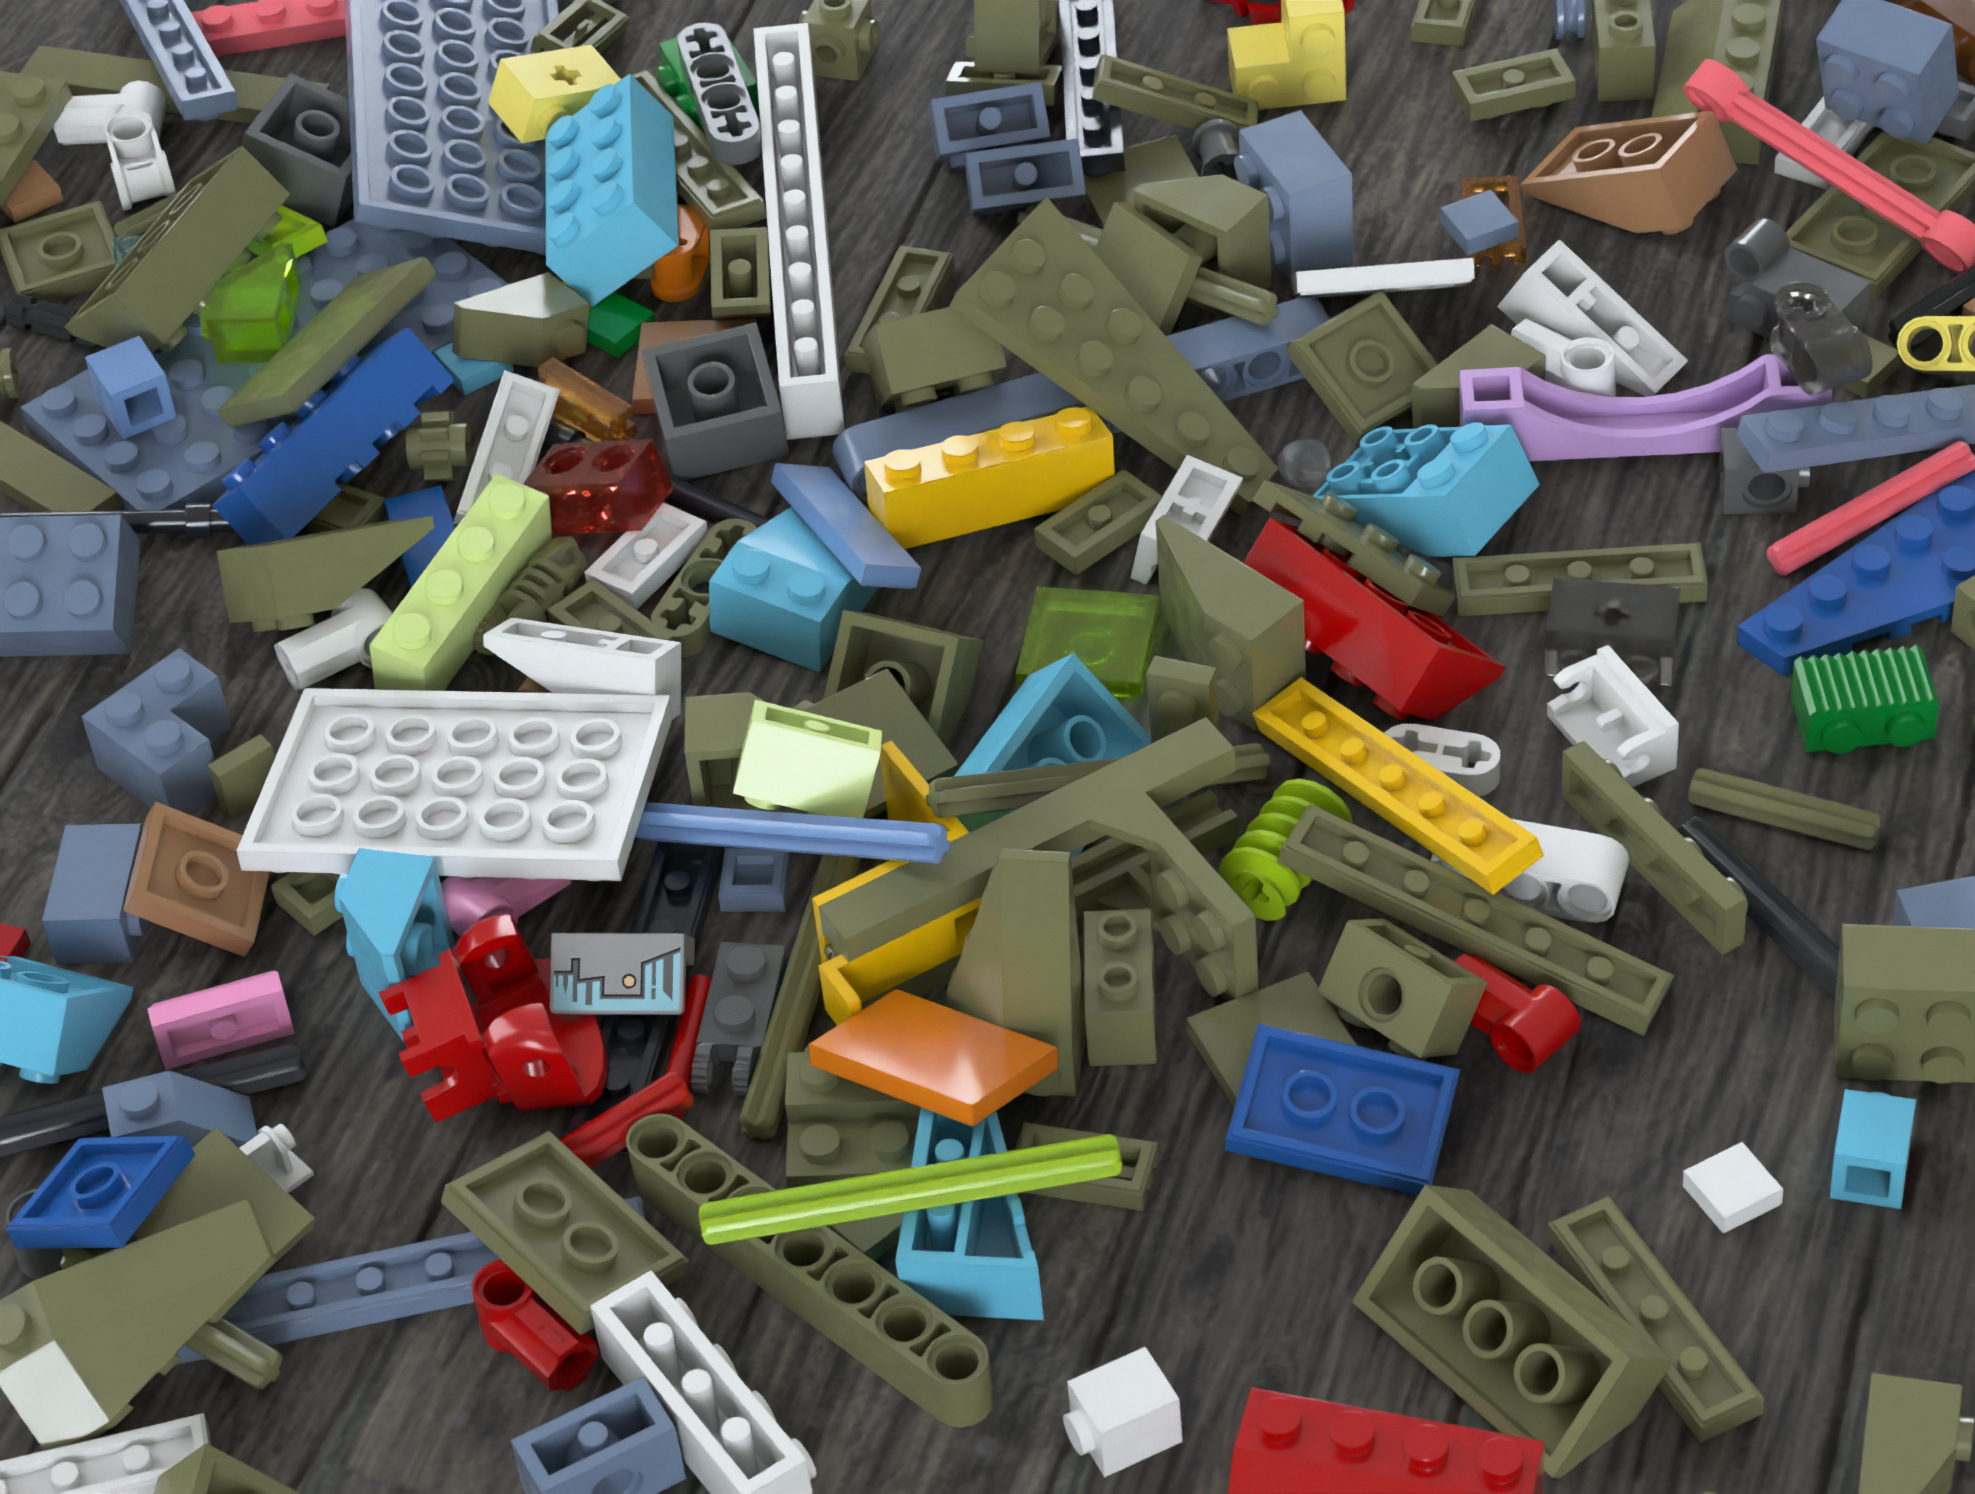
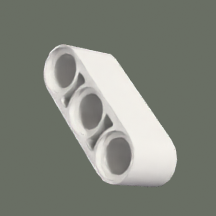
M1512 819L1537 836L1544 856L1498 891L1499 893L1547 916L1585 923H1599L1613 916L1630 861L1628 852L1622 844L1613 838L1600 834ZM1434 853L1432 854L1431 861L1465 876Z

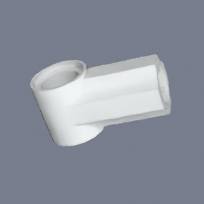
M145 81L130 82L122 87L119 94L72 96L54 125L58 143L63 145L107 143L104 125L113 115L127 110H139L149 114L153 120L159 141L167 108V98L160 88Z
M1524 319L1512 329L1511 336L1546 355L1545 381L1573 391L1616 397L1615 353L1612 346L1606 341L1590 337L1572 341L1528 319Z
M360 588L336 609H333L331 618L274 645L278 661L288 681L297 692L360 661L367 667L372 668L369 645L393 614L378 594L371 589Z

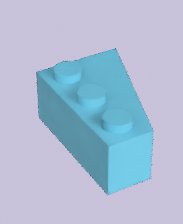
M921 1108L911 1168L1007 1152L997 1112L995 1111L971 1127ZM1017 1193L903 1213L895 1260L897 1275L900 1281L947 1315L1044 1320L1039 1269L1034 1250L1032 1251L1021 1201Z

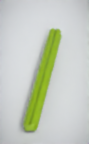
M1107 1134L707 1202L699 1206V1221L705 1243L716 1245L1115 1177L1121 1173L1122 1159L1116 1137Z

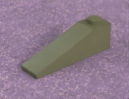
M244 1199L124 1247L34 1280L0 1300V1388L44 1451L92 1440L117 1426L134 1408L129 1401L155 1374L159 1372L165 1376L181 1360L177 1352L205 1323L218 1322L277 1261L254 1203L249 1199Z

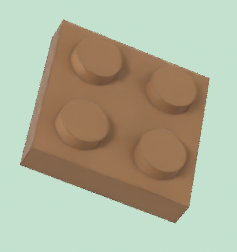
M155 801L145 819L123 911L245 957L255 942L270 871H241L237 848L243 835Z

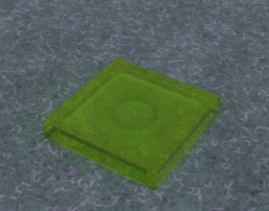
M1037 586L1016 671L1017 689L1021 687L1030 674L1074 653L1113 696L1141 698L1160 613L1159 595Z

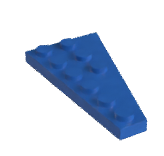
M1975 469L1926 496L1738 626L1737 644L1780 675L1785 676L1793 673L1794 661L1800 656L1806 660L1813 655L1819 659L1825 654L1833 657L1839 652L1845 656L1852 651L1854 643L1884 634L1888 640L1910 634L1911 624L1935 616L1941 623L1952 620L1956 586L1975 575Z

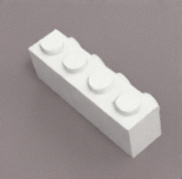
M652 1271L645 1273L590 1305L602 1359L623 1385L641 1377L645 1378L676 1428L682 1459L710 1494H813L811 1479L816 1477L817 1473L814 1463L804 1446L797 1439H790L777 1424L772 1410L762 1395L755 1390L751 1392L737 1375L735 1367L724 1349L718 1344H711L699 1329L696 1319L686 1303L680 1298L674 1299Z

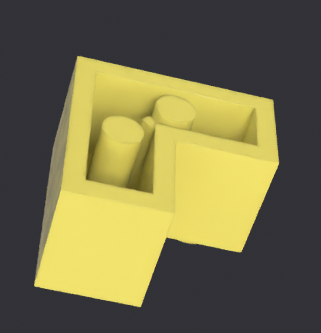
M1281 0L1282 22L1227 28L1229 74L1233 94L1257 101L1258 110L1346 100L1345 12L1342 0Z

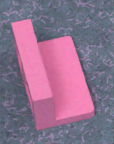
M269 971L155 1003L147 1008L165 1070L295 1034L277 971Z

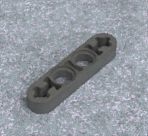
M697 23L684 28L677 36L680 64L713 156L717 161L730 165L745 164L753 161L762 152L759 120L726 32L722 27L711 23ZM707 50L708 53L701 55V51ZM721 107H731L728 109H718ZM738 131L737 137H732L730 134Z

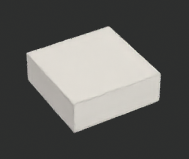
M1743 1142L1684 1170L1683 1187L1723 1234L1782 1205L1783 1188Z

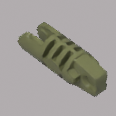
M572 536L555 537L526 563L506 590L500 595L482 622L479 623L473 635V649H477L478 654L483 653L485 656L495 655L484 647L483 634L510 618L549 623L547 609L572 593L588 565L584 554L579 550L578 544Z

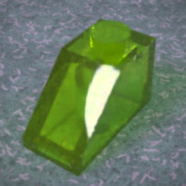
M281 243L215 282L209 306L202 307L200 325L203 339L211 340L217 363L268 362L290 341L302 291V283L292 243Z

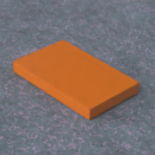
M898 989L888 993L809 1043L810 1065L971 1127L1058 1069V1047Z

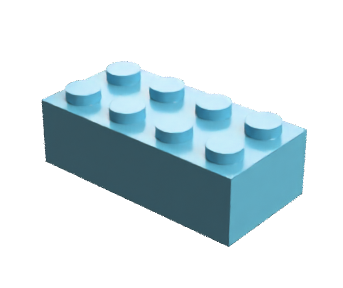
M631 74L625 76L615 85L608 84L599 89L589 104L572 116L566 115L558 119L546 134V265L579 296L589 302L591 307L679 245L674 117Z

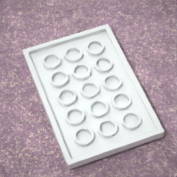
M304 688L237 848L241 871L348 874L358 848L433 856L439 876L523 878L528 880L621 881L673 718L670 695Z

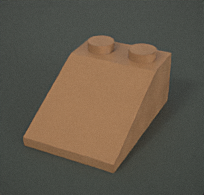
M1711 110L1575 127L1520 186L1525 195L1634 233L1661 231L1664 235H1672L1690 227L1694 222L1693 218L1707 202L1715 199L1720 194V188L1738 169L1715 111Z

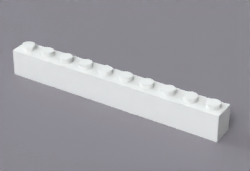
M808 23L754 28L778 378L786 438L791 440L838 435L845 430L815 77Z

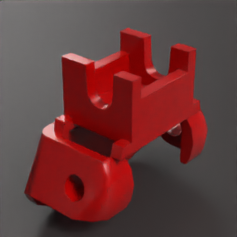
M510 914L495 915L476 922L461 935L455 947L451 948V950L449 948L438 955L440 965L379 992L381 1000L390 1016L407 1009L410 1010L414 1025L401 1031L408 1049L399 1053L401 1062L409 1076L418 1075L438 1066L441 1068L445 1081L421 1092L423 1101L435 1123L497 1096L501 1104L513 1101L517 1110L524 1112L590 1106L602 1095L608 1076V1054L596 1015H558L550 1010L551 959L534 960L519 928ZM498 950L497 952H495V953L492 954V955H487V954H490V953H492V952ZM458 967L461 968L477 998V1002L473 1005L470 1004Z

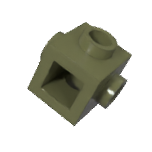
M814 0L809 10L801 13L798 24L808 23L814 75L860 81L877 48L880 34L879 22L872 18L871 0Z

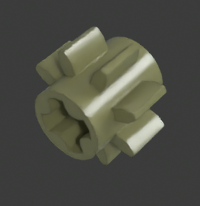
M449 410L421 412L422 425L407 427L406 453L409 468L411 470L424 469L425 481H457V468L471 467L473 448L469 424L455 423L454 412Z

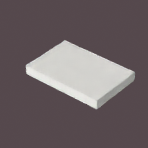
M1473 258L1300 271L1295 272L1291 276L1292 297H1296V299L1303 297L1320 298L1377 293L1380 290L1383 292L1460 287L1475 279Z

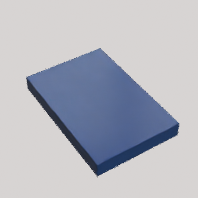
M1258 1023L1226 1136L1225 1151L1418 1196L1425 1185H1433L1460 1069Z

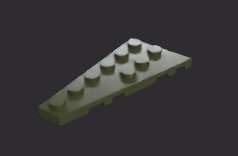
M1047 196L956 292L949 306L951 309L1177 471L1186 456L1189 455L1242 477L1241 487L1229 506L1231 510L1241 517L1252 505V500L1264 480L1271 481L1278 470L1273 461Z

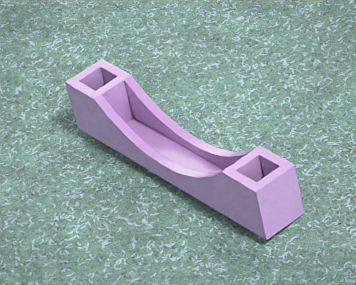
M1825 352L1763 355L1741 370L1712 383L1677 393L1647 397H1606L1573 391L1542 380L1521 367L1459 370V426L1463 427L1475 422L1483 423L1484 426L1511 424L1528 461L1720 452L1721 428H1737L1741 416L1832 403V387Z

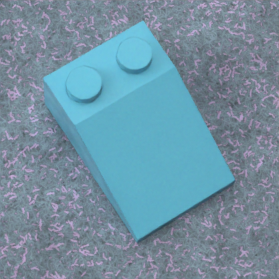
M791 506L738 540L709 580L710 632L820 673L834 653L843 610L862 612L878 587L861 586Z

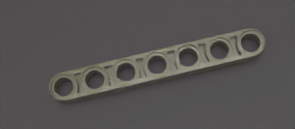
M668 1114L645 1116L636 1121L628 1130L626 1144L636 1191L644 1201L940 1422L948 1426L963 1428L975 1425L987 1417L993 1408L994 1392L989 1354L986 1345L979 1337L826 1226L716 1245L706 1244L701 1233L699 1206L707 1202L777 1190L674 1116Z

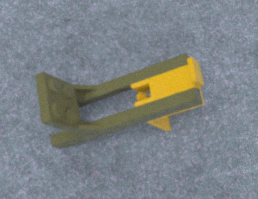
M1207 717L972 832H969L957 817L938 818L934 816L932 808L927 806L926 795L929 794L930 785L893 741L890 740L881 745L880 753L888 820L941 824L947 829V840L951 842L950 852L947 855H943L941 862L937 864L889 860L812 898L822 964L818 965L825 1011L838 1026L895 989L922 997L948 984L954 968L956 969L961 957L968 931L972 929L982 895L1001 848L1071 853L1108 835L1113 838L1071 858L1076 919L1084 916V911L1151 909L1152 929L1161 932L1166 945L1175 955L1183 954L1196 969L1200 983L1212 997L1219 995L1226 1003L1259 990L1255 914L1203 857L1239 838L1238 815L1231 808L1223 812L1218 807L1217 796L1211 790L1165 812L1160 809L1236 771L1235 748Z

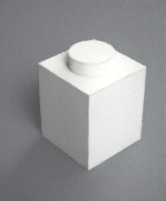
M1146 1347L1067 1381L1070 1412L1063 1415L1067 1435L1079 1455L1082 1456L1090 1453L1104 1477L1183 1442L1180 1400Z

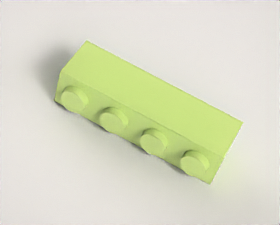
M496 473L370 643L375 690L444 691L474 650V644L472 643L473 635L479 623L482 622L485 615L526 563L552 541L549 495Z

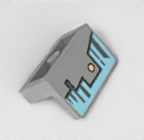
M552 933L550 1010L558 1015H681L685 1011L686 965H694L695 939L686 934Z

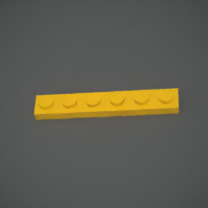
M1302 677L1252 713L1261 733L1492 895L1544 856L1537 836Z

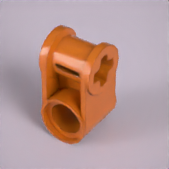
M677 204L679 245L653 263L654 273L650 281L651 291L655 297L662 301L681 302L697 295L710 265V230L689 205Z

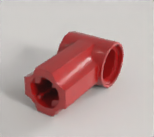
M1463 953L1454 961L1488 982L1470 1024L1490 1036L1491 1043L1497 1054L1514 1070L1521 1073H1532L1579 1032L1581 1026L1580 1016L1572 1002L1558 989L1550 985L1540 984L1533 990H1530L1476 954L1470 957Z
M495 1260L483 1266L475 1274L471 1285L481 1331L487 1344L497 1351L511 1353L551 1392L558 1389H564L569 1392L587 1379L591 1366L599 1358L596 1342L586 1333L580 1335L502 1260Z

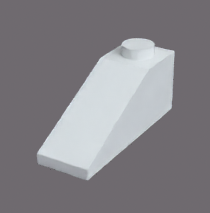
M1560 239L1522 275L1497 306L1516 325L1524 319H1528L1572 341L1584 337L1598 338L1606 341L1612 346L1615 353V382L1645 397L1654 396L1688 362L1679 351Z
M510 618L483 634L485 648L552 693L670 695L673 710L672 720L681 714V642L518 618Z

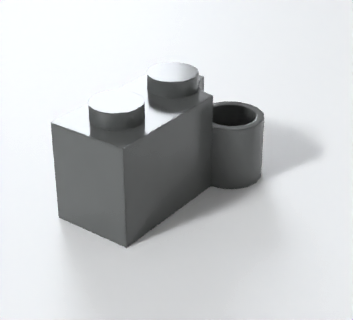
M1765 218L1757 219L1726 248L1724 257L1729 270L1735 277L1743 281L1730 293L1728 321L1800 353L1825 352L1850 328L1862 332L1867 327L1871 282L1791 248L1786 232L1774 221Z

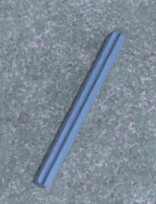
M650 802L645 803L635 835L640 840L933 864L941 862L943 855L949 854L951 849V842L947 840V829L941 824Z

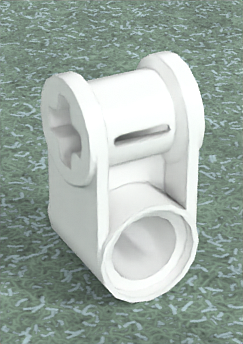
M127 110L109 118L104 125V133L113 162L110 165L123 211L132 209V204L135 202L163 195L169 197L175 194L176 191L164 150H161L150 115L139 110Z

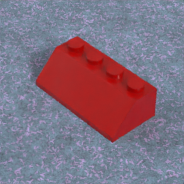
M1270 518L1243 562L1248 567L1304 600L1305 649L1318 655L1322 651L1334 660L1330 669L1336 675L1357 687H1363L1364 684L1377 693L1372 700L1373 703L1384 712L1399 720L1405 721L1408 714L1434 721L1500 678L1506 668L1438 615L1409 606L1349 566L1347 562L1353 554L1351 551L1348 556L1336 553L1298 532L1299 527Z
M1251 1387L1234 1446L1227 1494H1543L1545 1441Z

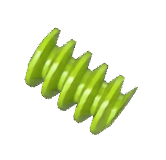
M1304 779L1285 781L1274 791L1272 799L1261 808L1259 816L1251 821L1246 833L1237 839L1233 850L1222 859L1218 869L1219 875L1255 914V918L1271 921L1284 917L1286 915L1285 906L1295 903L1300 896L1301 889L1312 881V878L1278 863L1281 848L1309 803L1350 823L1353 822L1349 808L1329 788L1314 781Z

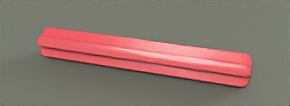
M1957 441L1775 542L1766 551L1767 559L1777 574L1786 576L1975 469V455L1971 452L1966 442Z

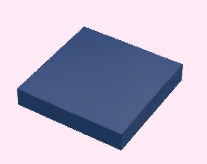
M185 1136L79 1138L11 1221L6 1232L17 1249L124 1247L196 1154Z

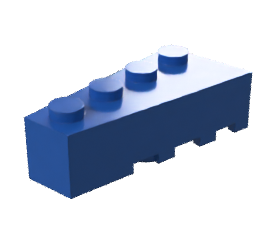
M406 327L361 357L356 354L331 378L333 382L324 391L321 388L295 412L299 417L290 426L285 422L280 423L258 443V446L264 453L254 463L249 458L245 459L222 480V483L228 490L212 506L248 545L294 537L341 491V488L336 484L337 481L342 485L364 469L380 453L376 448L387 442L399 430L405 429L421 414L416 406L436 394H441L455 380L409 327Z

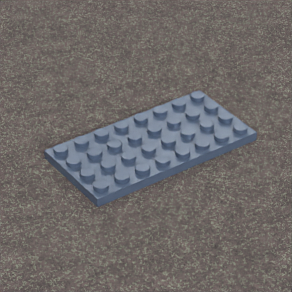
M344 0L354 222L370 224L377 228H395L424 233L436 238L448 237L478 242L489 247L502 246L532 251L546 256V139L521 143L488 104L500 59L535 54L530 51L534 35L558 16L557 0Z
M354 219L342 226L329 231L326 234L328 242L281 266L273 264L219 294L202 313L196 316L192 312L183 324L189 330L174 348L166 354L160 349L151 353L166 375L177 418L122 439L97 401L88 369L21 406V411L25 424L64 459L117 492L122 510L186 509L187 503H208L225 493L228 488L222 483V480L245 459L249 458L254 463L264 453L258 446V443L280 423L285 422L290 426L299 417L294 412L236 427H228L217 410L358 275L426 257L437 272L434 275L435 278L357 353L359 357L406 327H409L434 355L433 351L453 341L454 302L510 284L448 237L436 238L424 233L407 230L377 228L370 224L354 222ZM330 379L322 387V390L324 391L333 382V380Z

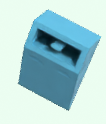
M1475 422L1463 427L1441 428L1430 424L1417 429L1397 430L1385 426L1374 429L1363 436L1359 442L1360 447L1343 464L1338 465L1328 473L1327 481L1313 496L1323 499L1325 494L1329 492L1342 498L1358 510L1354 520L1362 526L1366 527L1368 523L1374 524L1394 536L1400 545L1427 557L1475 556L1540 484L1511 424L1484 426L1483 423Z

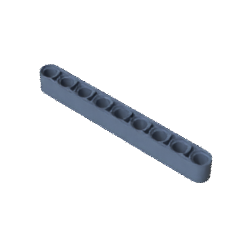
M1303 297L1276 304L1279 308V313L1276 318H1271L1265 326H1259L1235 316L1166 337L1221 402H1225L1304 379L1305 377L1286 353V350L1292 341L1327 322L1331 317L1317 299ZM1039 372L854 425L844 430L837 437L833 444L832 453L849 489L861 502L867 503L865 461L885 457L890 452L896 450H913L942 443L947 438L953 436H970L998 429L1009 422H1026L1055 415L1066 408H1083L1087 406ZM1097 413L1112 434L1121 432L1119 428Z

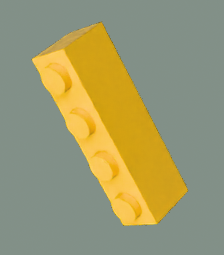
M1088 406L1083 408H1066L1055 415L1026 422H1009L998 429L970 436H953L947 438L942 443L913 450H896L890 452L885 457L864 462L868 510L904 549L1062 510L1115 475L1113 435L1097 413Z

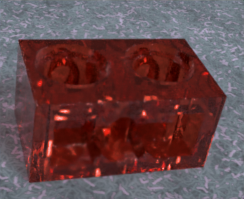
M652 439L554 444L523 483L525 486L549 495L552 534L642 531L674 488Z

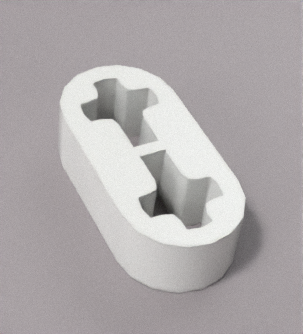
M1400 724L1384 732V734L1478 797L1487 795L1496 789L1500 782V749L1489 737L1476 733L1420 724ZM1469 763H1476L1474 768H1467Z

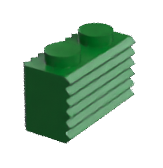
M1917 644L1910 649L1902 646L1897 651L1891 647L1884 652L1877 648L1872 653L1863 650L1861 653L1856 654L1851 651L1844 656L1839 652L1833 657L1825 654L1819 659L1813 655L1806 660L1800 656L1794 661L1791 702L1794 707V715L1797 719V725H1799V732L1802 736L1805 752L1828 750L1832 753L1842 754L1860 746L1892 743L1895 746L1908 747L1919 743L1921 740L1935 739L1939 701L1923 650Z

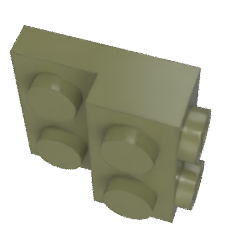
M809 1045L805 1048L804 1052L787 1054L785 1108L788 1120L786 1182L788 1189L911 1168L921 1107L810 1065Z

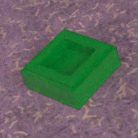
M612 292L589 309L587 342L619 358L639 342L641 324L643 322H656L655 312L616 292Z

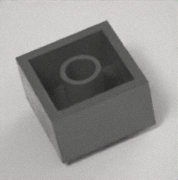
M290 73L245 131L242 146L290 193L283 205L335 227L353 202L349 99Z
M757 323L641 350L655 412L673 477L686 481L790 456L782 411Z

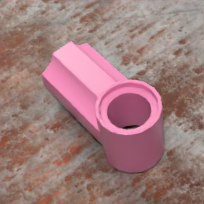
M449 876L441 883L451 929L461 937L476 922L495 915L510 914L517 925L518 917L572 883L570 879L528 880L523 878H463Z

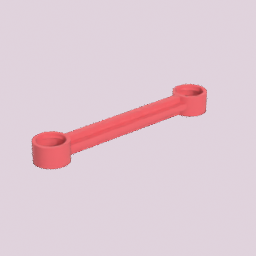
M1705 59L1683 86V92L1687 99L1701 112L1714 110L1719 122L1727 123L1729 120L1919 240L1923 249L1943 267L1961 274L1975 265V224L1953 211H1937L1751 93L1745 82L1725 65L1712 59Z

